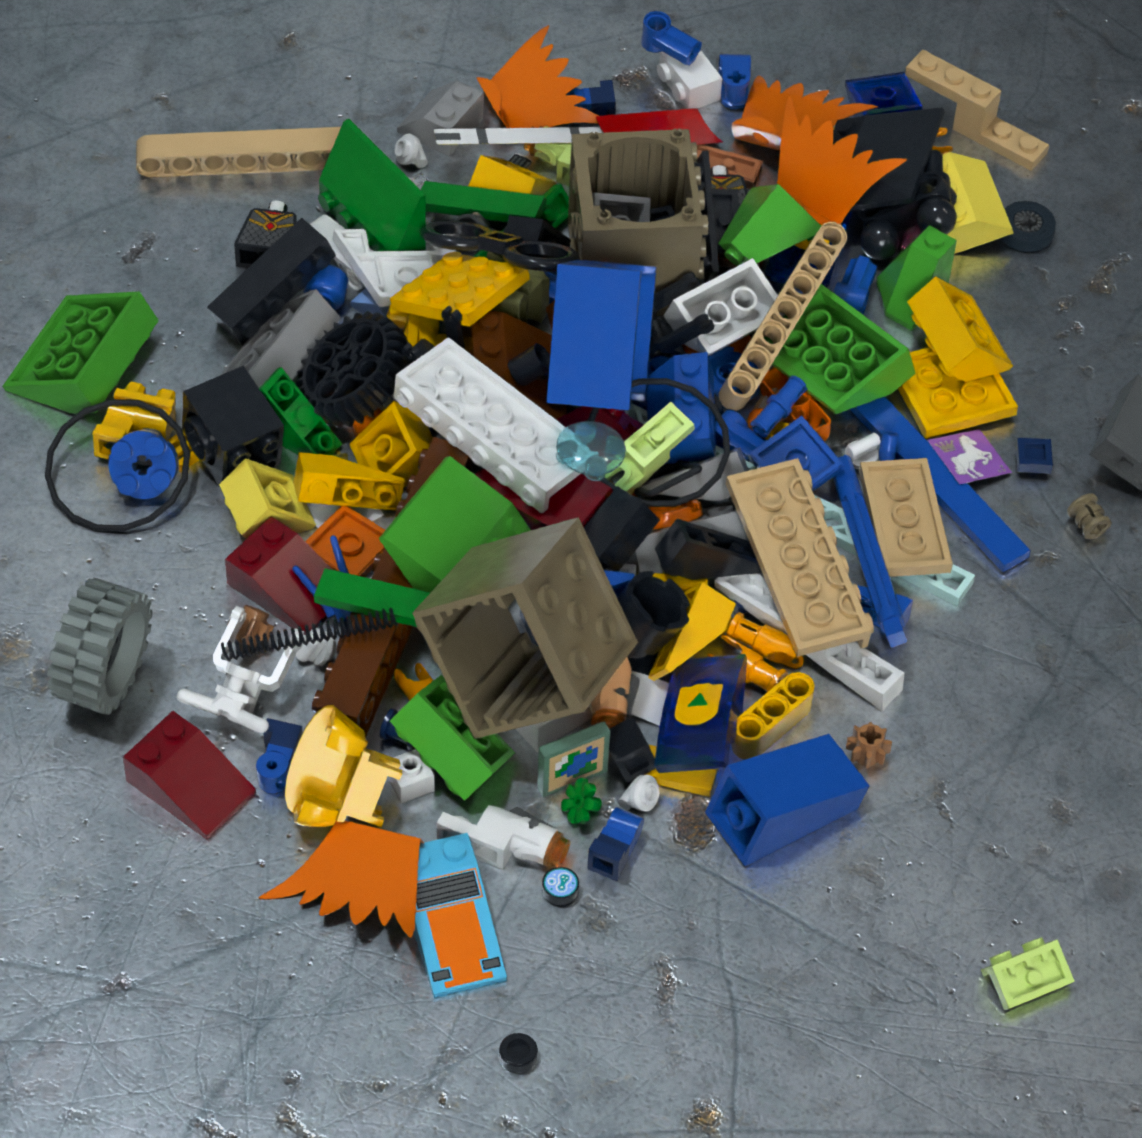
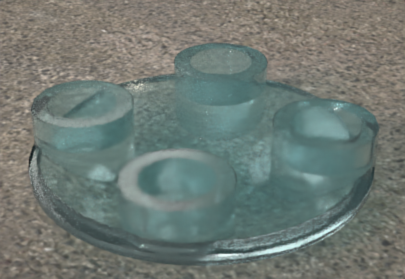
M582 421L569 425L559 434L556 443L557 461L565 464L575 472L585 474L586 478L591 481L602 480L605 474L617 469L622 464L626 454L625 443L620 434L613 428L594 421Z

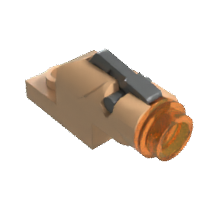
M626 657L592 701L591 725L605 721L610 729L630 718L639 689L640 679L632 674L628 657Z

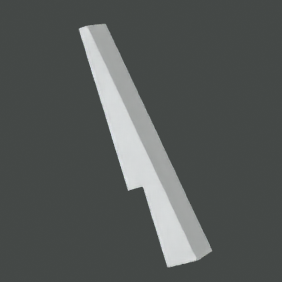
M754 573L718 577L715 580V587L733 601L736 600L746 611L762 623L787 634L763 576ZM855 642L806 654L881 712L903 690L904 672L867 649L860 648L859 644Z

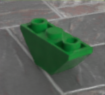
M282 367L277 368L259 387L258 390L263 393L284 424L282 447L297 455L299 452L333 455L342 445L321 416L314 412V407Z

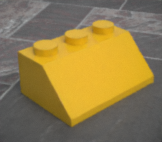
M935 276L907 301L913 311L911 315L913 321L925 332L927 336L925 342L933 352L937 353L941 360L938 364L947 376H955L965 382L1009 371L1013 367L972 295Z

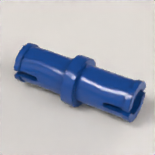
M790 376L779 392L767 399L766 407L750 423L752 430L761 437H768L778 422L791 414V407L808 390L805 382L797 376Z

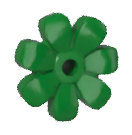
M578 778L575 785L568 784L565 794L569 799H563L561 802V810L568 812L567 820L572 824L587 823L590 818L589 811L598 812L602 807L601 799L593 797L596 792V786L593 783H588V779Z

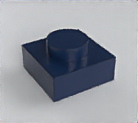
M1017 438V472L1051 474L1053 467L1051 439Z

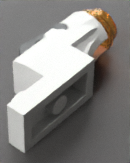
M488 805L477 825L472 824L462 816H452L445 812L441 814L437 821V840L468 833L476 859L502 870L512 853L518 859L537 862L549 868L552 865L561 867L570 848V840L564 838L563 833L519 807L507 811L500 807Z

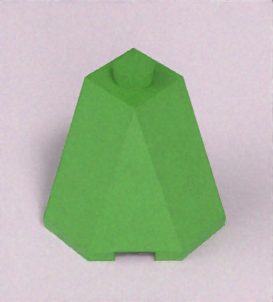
M779 184L752 187L718 244L726 251L724 253L725 257L737 266L752 258L756 263H759L816 235L821 225Z
M929 225L876 277L878 292L880 291L882 296V307L886 317L911 331L914 330L917 325L911 317L913 311L907 301L935 276L949 283L957 240Z

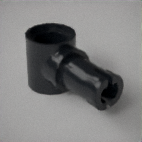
M538 343L532 345L508 362V368L512 377L521 386H527L535 380L549 379L550 355Z

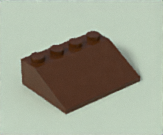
M489 311L470 327L464 326L462 332L465 350L555 420L567 414V405L547 403L548 379L542 381L535 380L527 386H521L514 380L508 368L509 360L536 343L542 345L550 355L552 335L504 312Z

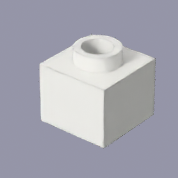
M416 749L393 757L400 760L399 769L402 770V776L400 780L389 776L387 778L401 804L435 791L434 774L431 768L421 760L420 753Z

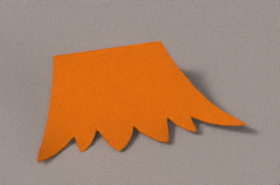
M549 25L540 29L525 42L491 80L476 77L497 115L507 128H544L545 126L554 127L570 123L598 124L596 120L597 114L574 106L585 101L586 98L577 95L566 96L568 92L579 86L582 81L571 77H557L565 69L569 59L557 58L545 61L553 48V44L541 48Z
M758 75L751 86L742 118L732 122L731 129L734 139L780 151L783 120L789 95L793 100L799 126L805 115L809 116L811 135L829 119L834 126L837 120L848 118L878 106L864 103L838 106L845 99L844 97L835 98L822 104L829 90L810 93L803 97L804 86L802 83H798L780 93L781 85L779 80H776L768 88L764 78Z
M789 95L782 127L777 184L818 223L836 222L841 225L846 215L863 194L884 175L906 162L907 159L892 158L867 164L873 150L864 151L852 158L858 134L846 136L833 145V124L829 119L811 135L809 116L806 114L799 126L793 100Z
M346 820L344 822L335 821L334 826L304 865L283 883L258 898L278 899L305 891L299 902L300 905L315 900L324 893L319 915L330 914L349 902L350 917L354 925L365 920L377 906L379 919L383 926L388 924L394 913L403 931L412 938L415 929L420 843H425L421 838Z

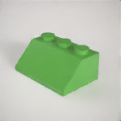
M442 674L419 691L390 720L395 727L397 735L405 742H409L420 753V758L429 768L435 769L445 780L447 788L455 795H459L464 801L515 754L513 749L498 734L474 739L469 727L463 720L462 712L454 696L447 688V682Z

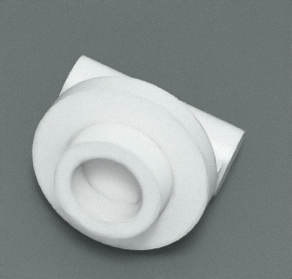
M408 133L397 141L395 154L398 163L403 165L412 163L417 168L427 166L428 161L419 138Z
M872 433L847 445L845 455L851 457L854 468L859 469L860 462L878 461L879 453L877 446L881 443L879 436L876 433Z
M316 628L317 634L320 638V629ZM311 629L310 635L313 640V630ZM331 637L328 642L324 638L321 643L316 640L315 644H312L309 641L307 646L303 644L302 648L297 651L296 657L302 662L308 660L315 665L324 666L327 661L333 659L337 644Z
M639 775L620 797L618 804L625 810L636 808L639 811H650L657 804L660 794L656 779L651 775Z

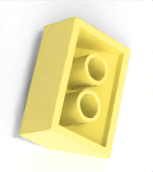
M952 152L942 154L943 172L949 175L951 187L957 195L956 203L954 204L957 213L954 229L947 234L957 240L954 254L1014 234L986 162Z

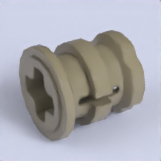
M1093 493L1077 498L1067 509L1068 516L1075 518L1078 528L1083 529L1082 533L1086 539H1095L1103 535L1112 524L1109 517L1104 516L1105 512L1101 505L1097 504L1098 498Z

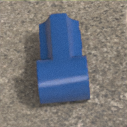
M652 11L644 17L641 45L645 50L652 53L663 51L689 66L696 60L701 50L702 42L672 26L671 19L666 13Z
M859 255L858 258L851 259L842 281L836 283L833 293L861 314H864L869 298V289L876 275L877 266L868 257Z
M728 409L721 416L728 427L730 451L740 447L744 459L752 463L748 459V454L767 440L749 429L746 420L741 414ZM716 420V446L723 449L722 429Z

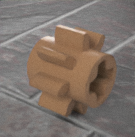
M244 605L245 613H247L246 619L235 639L242 643L241 639L244 637L246 645L250 646L249 636H252L254 647H257L255 636L258 634L260 641H263L262 635L265 633L268 641L270 638L269 633L272 632L274 626L267 622L268 613L255 607Z
M872 722L861 727L855 725L852 736L847 737L846 749L852 751L851 761H857L866 768L877 763L883 765L886 754L891 752L892 741L885 740L887 729H881L879 726L872 724Z

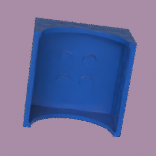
M574 260L557 265L547 403L630 410L631 400H646L647 385H638L632 388V381L638 378H648L656 266Z

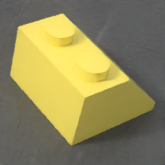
M245 458L219 484L225 497V504L231 510L235 519L236 529L245 538L254 533L271 516L296 533L311 530L316 526V523L307 504L298 502L293 483L294 476L292 474Z

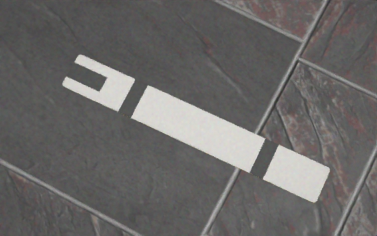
M601 127L434 129L436 144L571 143V134L604 133Z

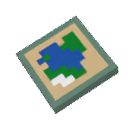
M605 721L539 746L537 789L542 797L566 789L568 784L575 785L578 778L591 779L608 772L610 730Z

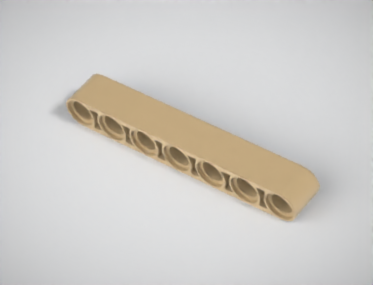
M341 127L144 135L136 142V169L139 174L145 177L323 170Z
M836 222L824 223L808 245L719 391V400L726 409L734 411L742 409L757 390L847 241V232L840 224ZM824 239L829 240L832 245L826 243ZM809 263L814 264L818 270L812 268ZM794 287L800 289L803 294L798 293ZM779 312H782L785 315H787L788 319L783 318L779 314ZM763 337L770 338L773 344L768 343ZM748 361L756 364L758 369L752 368ZM732 387L739 388L743 394L736 393Z

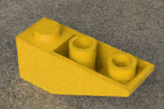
M299 452L293 483L298 502L396 511L402 498L405 479L333 455Z

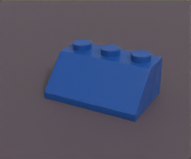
M708 352L674 355L648 376V378H668L694 387L715 404L714 372ZM647 385V422L667 404L672 402L694 423L695 427L692 433L670 451V459L665 464H673L680 460L686 462L702 461L716 456L715 416L711 409L689 392L669 385Z

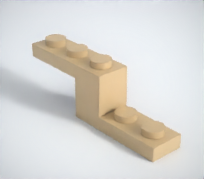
M922 50L906 66L905 76L957 103L953 130L1030 171L1047 155L1049 144L997 117L1002 90L925 50Z

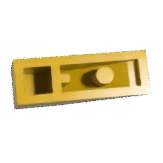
M703 582L686 590L685 595L690 603V606L686 609L689 622L659 651L648 678L655 681L667 675L718 636L724 635L733 620L731 614L736 603Z

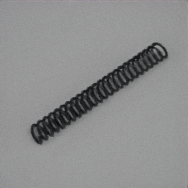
M383 608V625L379 612L375 611V626L372 614L369 611V628L364 613H361L362 629L355 614V631L350 616H347L348 632L341 617V634L336 619H333L334 635L329 621L326 620L327 637L323 624L320 621L318 623L320 638L315 624L312 623L313 640L309 627L306 624L304 626L306 641L303 637L301 626H298L299 643L295 630L291 627L292 644L289 640L287 629H284L285 646L281 633L277 630L278 647L275 643L273 632H270L271 648L269 647L266 634L263 633L264 650L258 634L255 636L257 651L254 647L252 636H249L250 653L244 637L241 639L243 654L240 650L238 639H235L236 656L230 640L227 642L229 657L223 641L221 642V649L225 659L230 662L232 657L238 660L239 656L244 659L246 654L249 657H252L253 653L258 656L260 651L263 654H266L267 650L272 653L274 649L279 652L281 647L284 650L288 646L293 649L295 644L298 647H301L302 643L307 646L309 641L312 644H315L316 640L321 643L323 638L328 642L330 637L335 640L337 635L342 639L344 634L350 637L352 632L356 636L358 631L364 634L365 629L370 633L372 628L378 631L379 626L385 630L386 625L391 629L393 624L397 626L398 623L396 622L393 609L389 608V623L386 611Z

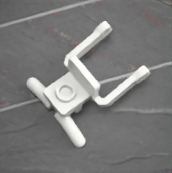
M236 606L213 654L217 671L226 675L223 685L217 684L215 692L218 693L215 699L184 688L177 692V699L181 703L217 716H225L230 721L256 732L264 733L268 730L269 723L267 720L253 714L261 690L273 692L280 688L297 651L302 648L303 643L301 647L295 644L293 649L288 646L284 650L271 677L263 676L261 673L235 663L224 661L225 657L221 649V642H224L225 650L228 654L229 647L227 642L230 640L233 644L247 615L244 608ZM295 628V635L299 643L298 629Z

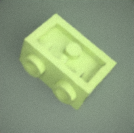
M1043 937L1034 939L1021 945L1024 952L1014 956L1011 955L1010 950L989 958L990 966L980 969L983 976L990 975L1004 1010L1075 982L1058 939L1047 943L1044 942Z

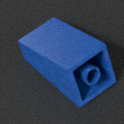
M826 734L727 765L705 814L742 864L747 866L857 810L870 786L831 735Z

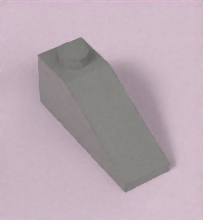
M740 447L730 451V456L721 478L702 497L697 499L721 501L728 498L729 502L733 503L726 486V477L749 471ZM724 453L695 463L702 467L700 473L659 494L684 497L699 491L716 474ZM682 468L649 480L641 488L652 490L691 469Z

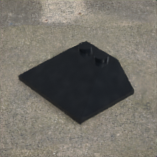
M942 107L837 120L833 130V145L846 136L858 134L852 158L864 151L873 150L867 164L892 158L907 159L906 162L874 183L850 211L913 203L945 113Z

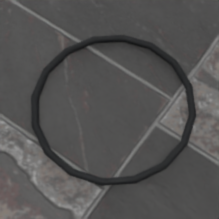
M638 378L633 380L632 388L638 385H669L693 394L709 407L722 429L724 450L716 474L699 491L676 500L647 501L636 496L634 497L642 501L647 507H676L702 497L721 478L730 456L729 431L719 410L713 402L697 389L668 378ZM593 407L584 428V442L591 446L590 430L600 409L597 407ZM595 462L591 468L597 480L610 486L613 492L616 486L602 475Z
M110 399L82 409L61 426L47 452L45 479L52 501L70 520L95 531H127L153 522L175 503L188 480L190 451L182 428L164 410L140 400ZM109 406H138L160 415L176 431L184 453L182 477L170 499L150 516L125 525L95 524L74 515L58 498L51 477L54 451L66 430L86 414Z

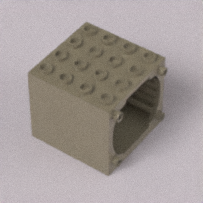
M689 129L571 134L567 224L569 239H571L570 248L579 253L580 260L656 266L655 293L677 282L684 274L693 272L698 279H704L703 260H700V257H706V240L702 235H708V217L701 213V210L705 208L704 191L698 190L697 187L701 186L700 166H694V162H697L696 142L691 143ZM592 193L650 198V209L671 205L675 215L652 222H633L617 219L611 216L609 210L604 209L603 212L600 205L593 206ZM670 304L657 311L656 315L664 316Z
M579 517L472 547L412 613L417 628L422 632L431 650L432 658L438 664L447 682V688L454 696L462 712L463 720L469 727L474 739L585 712L638 643ZM515 599L537 642L536 645L531 643L526 632H519L508 607Z

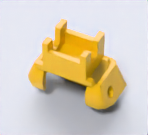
M335 705L324 706L316 712L306 725L297 743L286 776L285 800L287 808L293 813L294 823L302 826H334L335 821L344 822L346 816H350L382 827L384 817L381 816L382 807L377 805L387 776L400 780L402 776V770L399 769L400 760L367 749L368 741L365 738L364 730Z

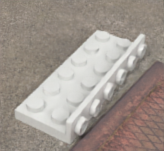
M449 337L396 374L394 397L402 407L412 411L421 418L425 425L435 429L452 446L463 451L476 465L482 466L496 477L500 484L510 488L527 505L533 506L540 513L548 509L549 498L597 462L598 452Z

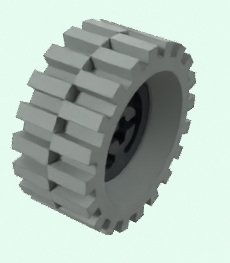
M98 578L88 579L85 582V586L81 585L78 588L77 598H71L68 604V613H63L60 620L62 623L59 632L56 631L53 640L56 641V645L50 652L49 660H52V664L48 667L47 676L51 677L48 682V688L51 689L50 693L52 696L102 714H110L112 709L116 710L119 707L120 699L124 700L126 698L128 686H132L136 679V670L140 669L143 662L141 660L143 651L147 650L148 641H146V638L150 634L152 624L148 623L152 618V609H149L152 603L148 599V595Z

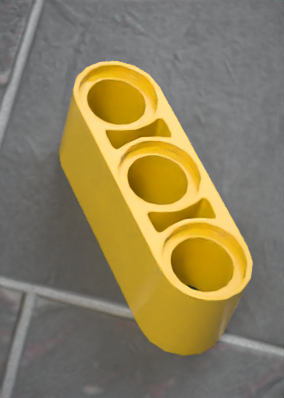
M791 673L744 711L734 723L731 744L733 753L741 759H749L761 755L805 718L811 711L815 687L813 679L805 673Z

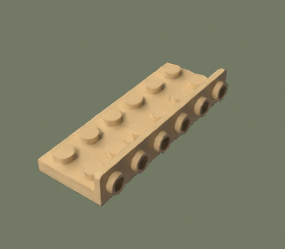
M797 458L727 476L726 486L796 656L810 654L855 641L858 642L860 648L868 647L871 633L874 632L872 618L869 613H864L862 609L860 590L857 584L851 583L848 576V562L844 555H839L836 548L837 539L832 526L827 527L824 520V507L821 499L815 498L813 494V484L809 471L803 470Z

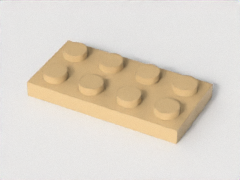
M927 458L860 462L859 474L866 505L890 577L951 573L953 563Z

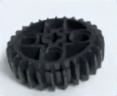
M369 311L365 312L364 315L357 312L354 314L353 319L345 316L342 324L334 322L332 330L329 332L324 330L325 335L320 340L315 339L316 345L314 348L307 349L308 358L301 360L304 368L297 371L300 379L296 381V386L314 407V412L321 416L329 427L333 425L337 428H342L343 425L352 427L354 421L362 424L364 417L367 415L374 418L375 410L378 408L384 410L383 404L388 399L393 400L392 394L394 393L396 374L407 367L406 360L401 352V349L409 343L404 332L387 316H382L380 313L372 314Z

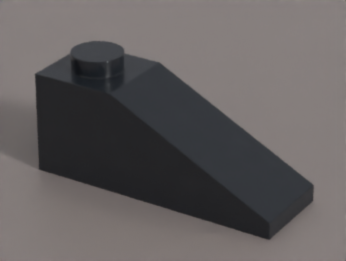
M681 519L674 521L655 547L662 569L674 577L680 576L690 580L762 573L748 540Z

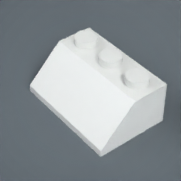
M752 258L674 299L664 317L674 331L694 320L697 316L708 314L709 320H713L714 329L710 333L699 335L685 343V345L699 353L708 352L710 356L755 332L778 295ZM779 312L782 317L785 316L784 313Z

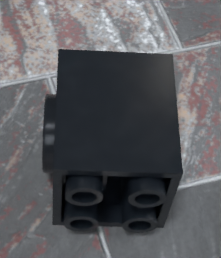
M244 365L183 391L182 431L186 435L192 451L205 464L218 485L245 458L272 468L281 464L284 424L259 390Z

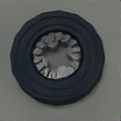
M1018 201L1006 206L1005 212L1014 233L1001 238L1007 246L1017 251L1035 252L1046 248L1054 238L1056 221L1053 213L1047 207L1032 201ZM1022 225H1028L1029 228L1025 230V227Z

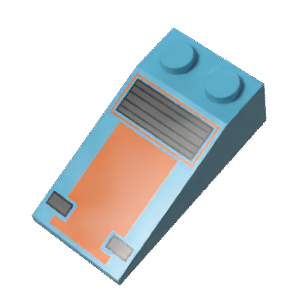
M468 833L425 842V844L420 843L414 934L434 998L507 981L480 871Z

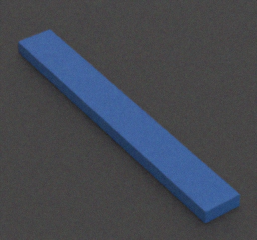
M885 396L850 409L871 433H876L879 436L880 442L883 431H894L899 434L895 455L896 460L927 458L938 504L1002 573L1030 557L1031 550L967 483L959 484L930 443Z

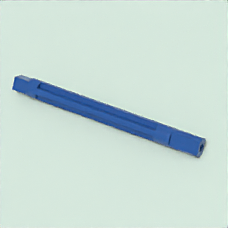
M844 455L838 457L844 464V470L835 475L833 480L880 628L885 632L892 648L908 642L903 629L904 618L853 461L850 456Z

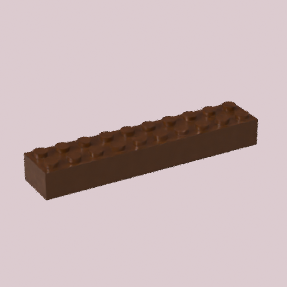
M433 437L428 449L423 448L418 461L417 475L412 474L407 485L408 496L405 501L400 500L395 518L445 457L451 456L472 472L471 458L459 448L452 446L447 440ZM385 548L383 553L378 552L376 554L371 579L413 588ZM351 612V614H350V619H351V623H352V626H353L354 631H355V621H354V615H355V614H356L357 617H358V621H359L360 627H361V629H362L361 614L355 613V612ZM365 615V620L369 628V618L367 615ZM372 617L376 626V617ZM398 623L397 626L393 624L391 629L386 625L385 630L379 626L378 631L372 628V631L369 633L365 629L364 634L358 631V634L355 636L351 632L350 637L344 634L342 639L339 638L336 650L338 656L335 663L329 662L324 676L325 686L322 691H316L312 702V711L318 712L324 706L335 705L364 730L367 740L414 626Z

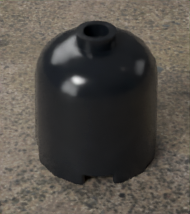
M653 571L639 572L617 596L638 641L637 645L627 656L630 659L642 660L651 658L689 622L686 609L690 606V603L684 591L670 578L664 582L657 577H653Z

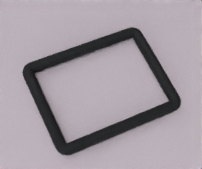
M682 460L673 464H665L649 480L676 466L686 469L690 468L691 470L652 490L639 487L635 489L634 493L653 497L700 473L702 467Z

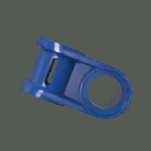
M720 54L719 74L722 77L721 103L729 109L744 108L748 98V85L751 76V55Z

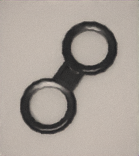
M437 221L423 226L420 231L422 240L430 245L450 250H485L501 254L503 259L509 264L528 270L557 272L558 264L580 260L579 253L570 247L551 242L523 241L521 236L497 230L493 231L489 227L475 223ZM444 234H460L473 237H454ZM527 254L547 255L557 258H540L528 256Z

